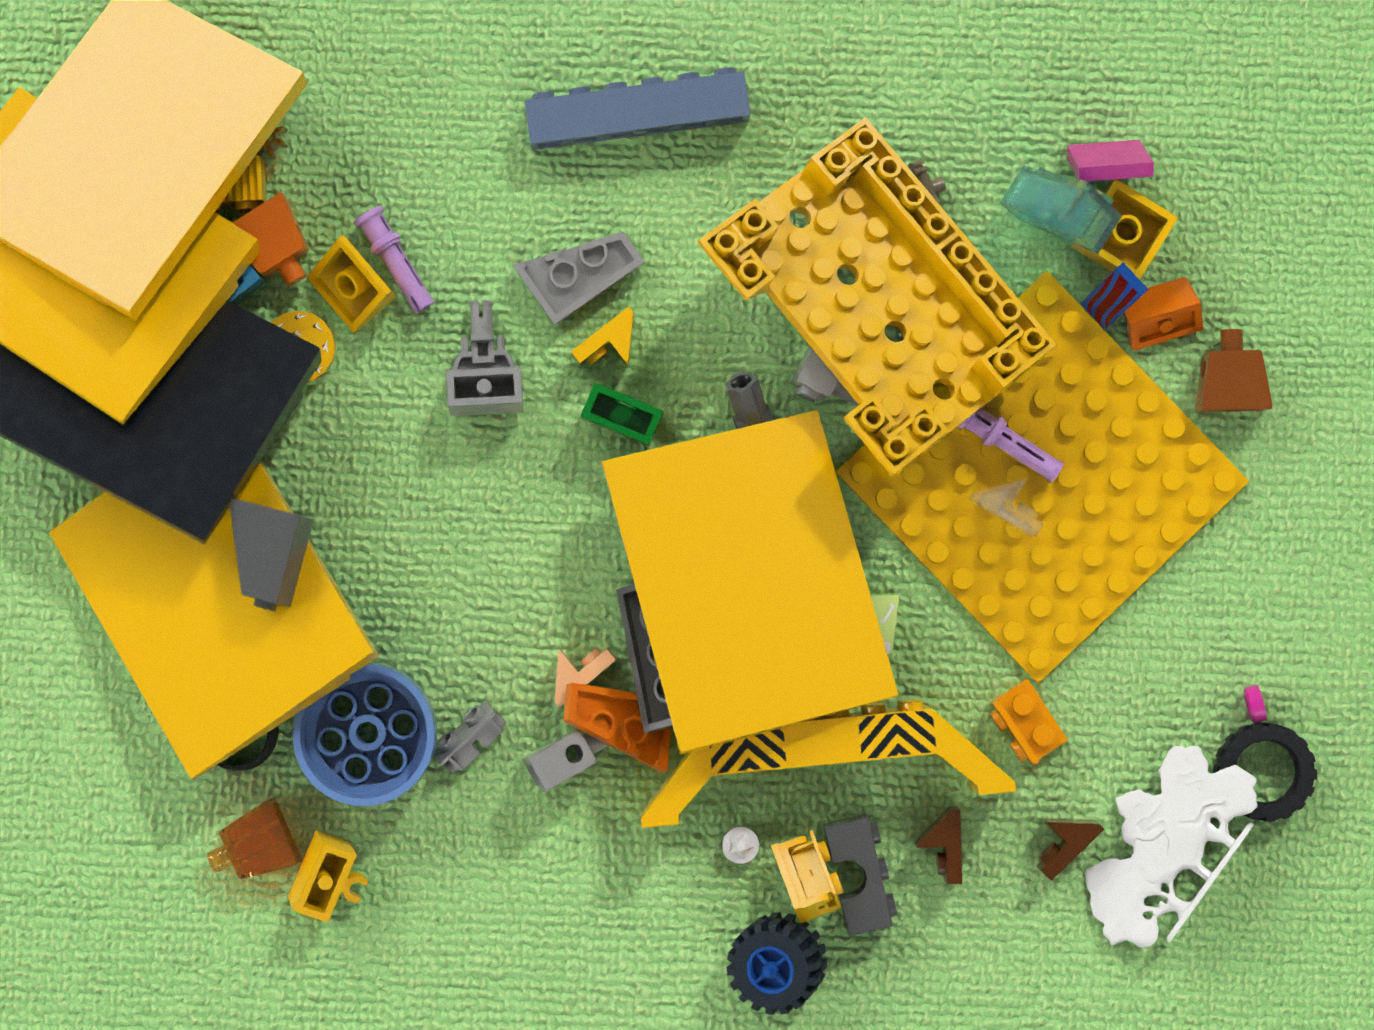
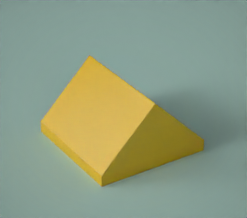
M344 235L337 239L306 277L353 333L397 297Z

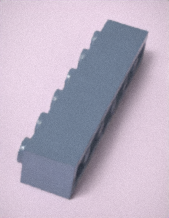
M727 67L715 70L712 76L700 77L698 72H689L678 75V80L663 82L662 77H652L641 80L642 85L627 87L626 82H614L606 84L605 90L591 91L590 87H576L568 90V95L554 96V92L535 93L532 95V99L525 100L532 150L749 122L750 110L744 71L736 72L734 67Z

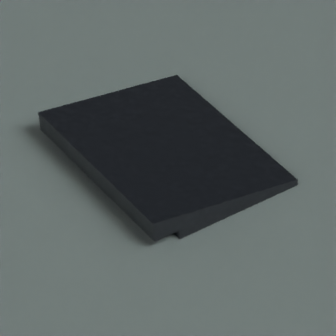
M227 300L127 421L121 424L0 344V437L205 544L229 509L231 498L235 499L303 398L302 390L322 362L321 349Z

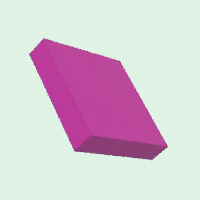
M1140 140L1067 145V160L1079 182L1154 176V162Z

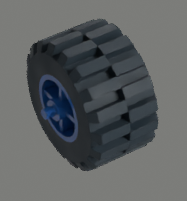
M781 912L773 913L769 917L764 915L758 918L732 943L733 948L728 952L727 960L732 963L726 968L727 976H734V980L730 985L733 991L739 988L742 994L738 998L743 1003L750 1000L753 1003L751 1008L756 1011L764 1007L765 1014L774 1015L779 1010L782 1015L789 1013L793 1008L796 1010L818 989L826 975L823 971L827 968L828 959L821 958L826 952L825 944L818 945L816 940L820 935L817 930L811 933L807 929L810 925L807 921L804 923L795 922L796 915L788 913L782 919Z

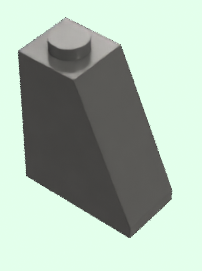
M231 498L230 512L242 595L255 598L253 606L276 611L277 604L291 607L314 519Z

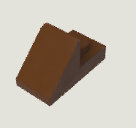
M949 806L914 842L916 848L943 847V853H937L938 875H944V881L947 884H962L960 809L957 806Z
M1043 819L1062 841L1058 845L1053 842L1046 847L1039 855L1042 861L1036 866L1052 881L1104 828L1094 820Z

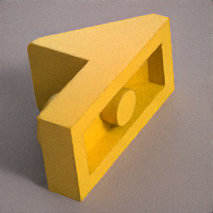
M628 306L572 350L571 353L581 366L586 362L590 366L594 365L608 354L605 347L611 344L626 365L629 366L634 312Z

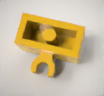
M318 830L315 831L287 896L293 911L329 922L341 893L349 902H360L359 894L351 892L350 887L354 883L367 885L368 880L360 872H350L357 856L350 841Z

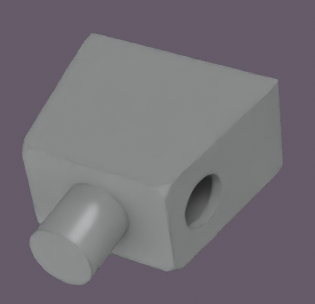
M574 730L524 757L522 760L539 791H548L595 764L597 761L593 754L609 745L587 733L582 735L580 730ZM570 747H574L577 751V758L569 762L565 752Z

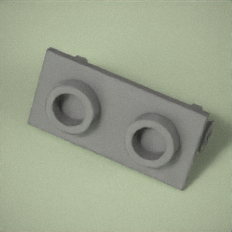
M487 700L480 706L472 707L464 716L463 722L454 731H448L439 739L435 748V755L442 766L445 765L453 774L458 769L463 771L480 754L479 750L472 743L478 740L486 748L504 731L502 727L507 723L506 720L498 712H494Z

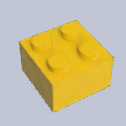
M1114 179L1103 192L1070 247L1111 273L1120 264L1124 263L1140 280L1178 217L1121 181Z

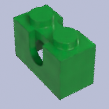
M594 382L580 417L583 420L620 433L631 440L650 447L664 412Z

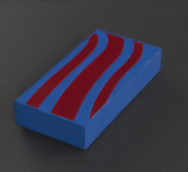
M1122 263L1080 305L1106 330L1149 289Z

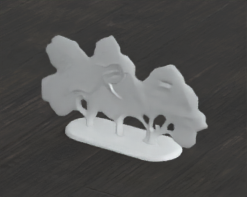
M1176 746L1169 750L1162 766L1158 770L1161 778V794L1153 796L1138 789L1116 798L1119 814L1125 820L1121 826L1122 837L1126 843L1133 846L1134 853L1128 859H1105L1085 872L1087 890L1091 894L1090 906L1092 916L1104 924L1103 935L1109 939L1111 945L1127 940L1140 948L1152 946L1157 940L1159 932L1157 917L1167 912L1176 911L1179 921L1166 939L1168 944L1171 942L1254 826V823L1247 824L1236 840L1229 835V821L1234 817L1249 814L1258 807L1257 795L1253 789L1256 784L1254 776L1237 765L1210 774L1208 772V762L1203 756L1200 747L1190 746L1184 748L1183 746ZM1215 817L1220 821L1219 830L1210 823L1211 818ZM1208 841L1224 843L1230 848L1214 872L1201 865L1204 845ZM1183 869L1193 870L1206 881L1194 900L1190 902L1182 901L1175 897L1173 890V881ZM1162 883H1166L1169 887L1168 894L1161 891ZM1159 895L1167 899V903L1165 904L1160 901L1159 907H1150L1144 905V899L1147 896ZM1144 912L1155 914L1150 920L1143 917Z

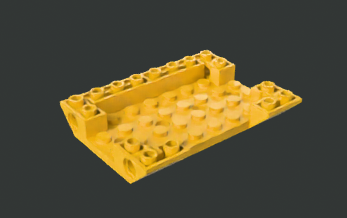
M866 117L812 156L805 168L760 202L756 198L697 242L745 300L766 292L859 405L843 418L892 477L941 441L1057 346L1045 329ZM794 212L803 214L807 219L808 225L804 228L794 226L790 221L789 215ZM840 269L849 270L855 277V283L852 285L843 284L838 279L837 271ZM885 327H897L902 333V341L893 342L889 340L885 334ZM935 383L946 385L950 391V398L947 400L938 398L933 392V385Z

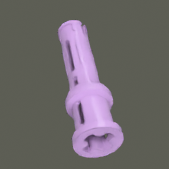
M381 205L358 217L354 224L356 227H361L372 245L370 247L371 252L376 256L380 255L400 290L407 298L413 312L417 314L430 307L435 301L426 290L420 277L399 245L401 242L398 232L392 231L384 218L383 207Z
M982 408L957 427L959 429L966 428L981 438L982 444L985 446H997L1020 463L1046 478L1050 483L1058 476L1064 465L1062 461L1052 457L1032 442H1029L1006 426L1007 422L1003 417L999 416L996 418Z

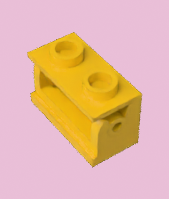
M813 830L809 831L812 841H808L807 836H800L780 844L771 845L800 923L842 908L837 895L844 893L837 873L829 874L825 863L832 861L824 840L816 841Z

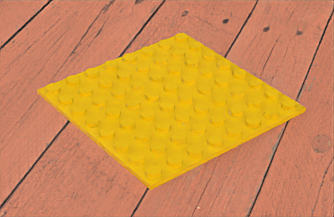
M1047 270L1018 299L1055 341L1057 346L984 405L982 409L996 418L999 416L1003 417L1007 422L1006 426L1064 463L1060 473L1053 482L1050 483L1046 478L1020 463L997 446L983 445L982 439L966 428L954 429L912 464L893 477L865 444L836 471V474L1037 684L1249 483L1248 479ZM935 383L933 385V392L938 398L942 400L950 398V391L946 385L942 383Z

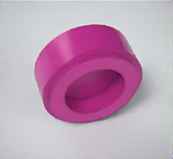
M1259 686L1245 687L1243 693L1251 721L1254 723L1266 721L1267 715Z

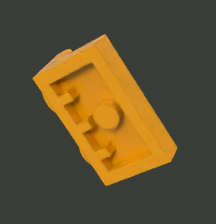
M1027 678L990 701L994 710L989 714L1001 732L1007 729L1014 741L1009 745L1021 763L1027 760L1034 766L1040 762L1039 759L1068 741Z

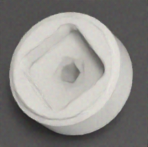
M732 827L723 837V852L734 863L744 864L750 862L755 858L759 850L758 837L749 827Z

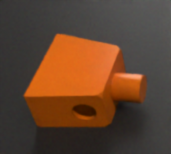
M282 192L232 222L258 239L260 253L251 264L261 275L267 278L278 271L288 287L297 284L307 276L297 259L307 253L309 248L290 202Z

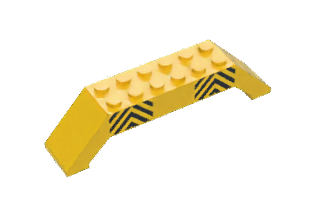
M919 699L897 701L898 708L887 709L883 703H871L861 706V711L849 712L846 710L721 745H713L687 752L642 811L641 826L646 828L679 824V813L714 775L938 754L970 779V787L978 795L1016 792L1015 781L936 711L927 705H923V701H919Z

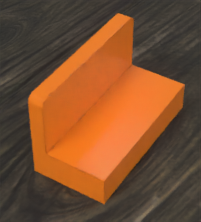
M1186 277L1148 287L1149 290L1123 313L1127 324L1128 341L1133 351L1203 330L1201 302Z

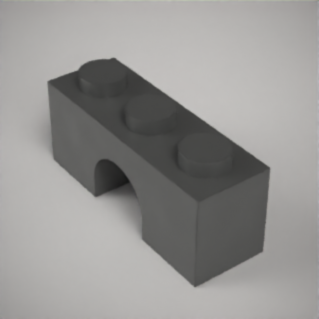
M863 814L823 823L832 862L854 861L861 865L864 870V880L861 886L851 893L839 895L849 936L892 927L891 916L897 915L893 894L886 895L883 880L889 879L885 858H877L875 844L881 843L876 821L869 822L868 816Z

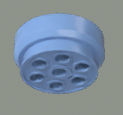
M368 663L351 674L349 681L297 713L292 732L296 759L311 784L333 800L355 806L382 804L408 791L421 779L428 769L437 743L436 717L433 707L421 687L412 678L395 668L377 663ZM375 687H383L388 692L389 701L385 707H378L372 703L370 695ZM339 695H346L352 700L353 709L349 715H341L337 712L335 700ZM399 714H407L412 717L414 729L411 733L403 734L397 730L395 721ZM364 722H371L377 727L378 737L374 742H367L362 739L360 727ZM333 730L340 734L342 745L339 750H331L325 745L324 736L327 731ZM395 749L402 754L403 764L401 768L392 769L387 766L384 758L387 750ZM358 757L366 762L367 772L364 777H356L350 772L349 762L352 758Z

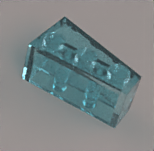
M1023 165L1000 202L1018 220L1096 254L1100 252L1122 217L1111 206L1113 200L1105 193L1096 190L1089 182L1052 173L1043 167L1036 169Z

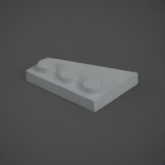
M621 232L567 250L546 254L540 258L513 264V267L556 326L645 264V261L626 234Z

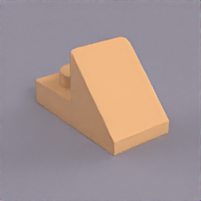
M596 647L580 661L584 666L580 671L562 649L558 651L555 703L559 708L565 703L566 684L578 683L587 685L617 660L608 648L601 653Z

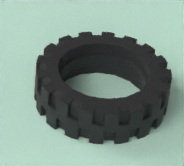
M1257 722L1241 726L1234 734L1231 733L1226 737L1223 747H1219L1216 756L1218 758L1217 763H1214V773L1237 765V760L1244 749L1253 743L1261 741L1278 743L1288 751L1294 763L1295 774L1293 783L1286 794L1275 801H1257L1258 807L1253 812L1244 816L1253 820L1273 822L1280 818H1289L1293 812L1301 810L1306 805L1305 800L1308 796H1312L1315 789L1312 786L1314 780H1317V770L1314 769V762L1316 760L1313 752H1310L1307 747V742L1302 737H1299L1295 731L1274 723Z

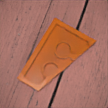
M578 683L566 684L564 722L661 773L668 771L671 729L644 733L637 694L635 692Z

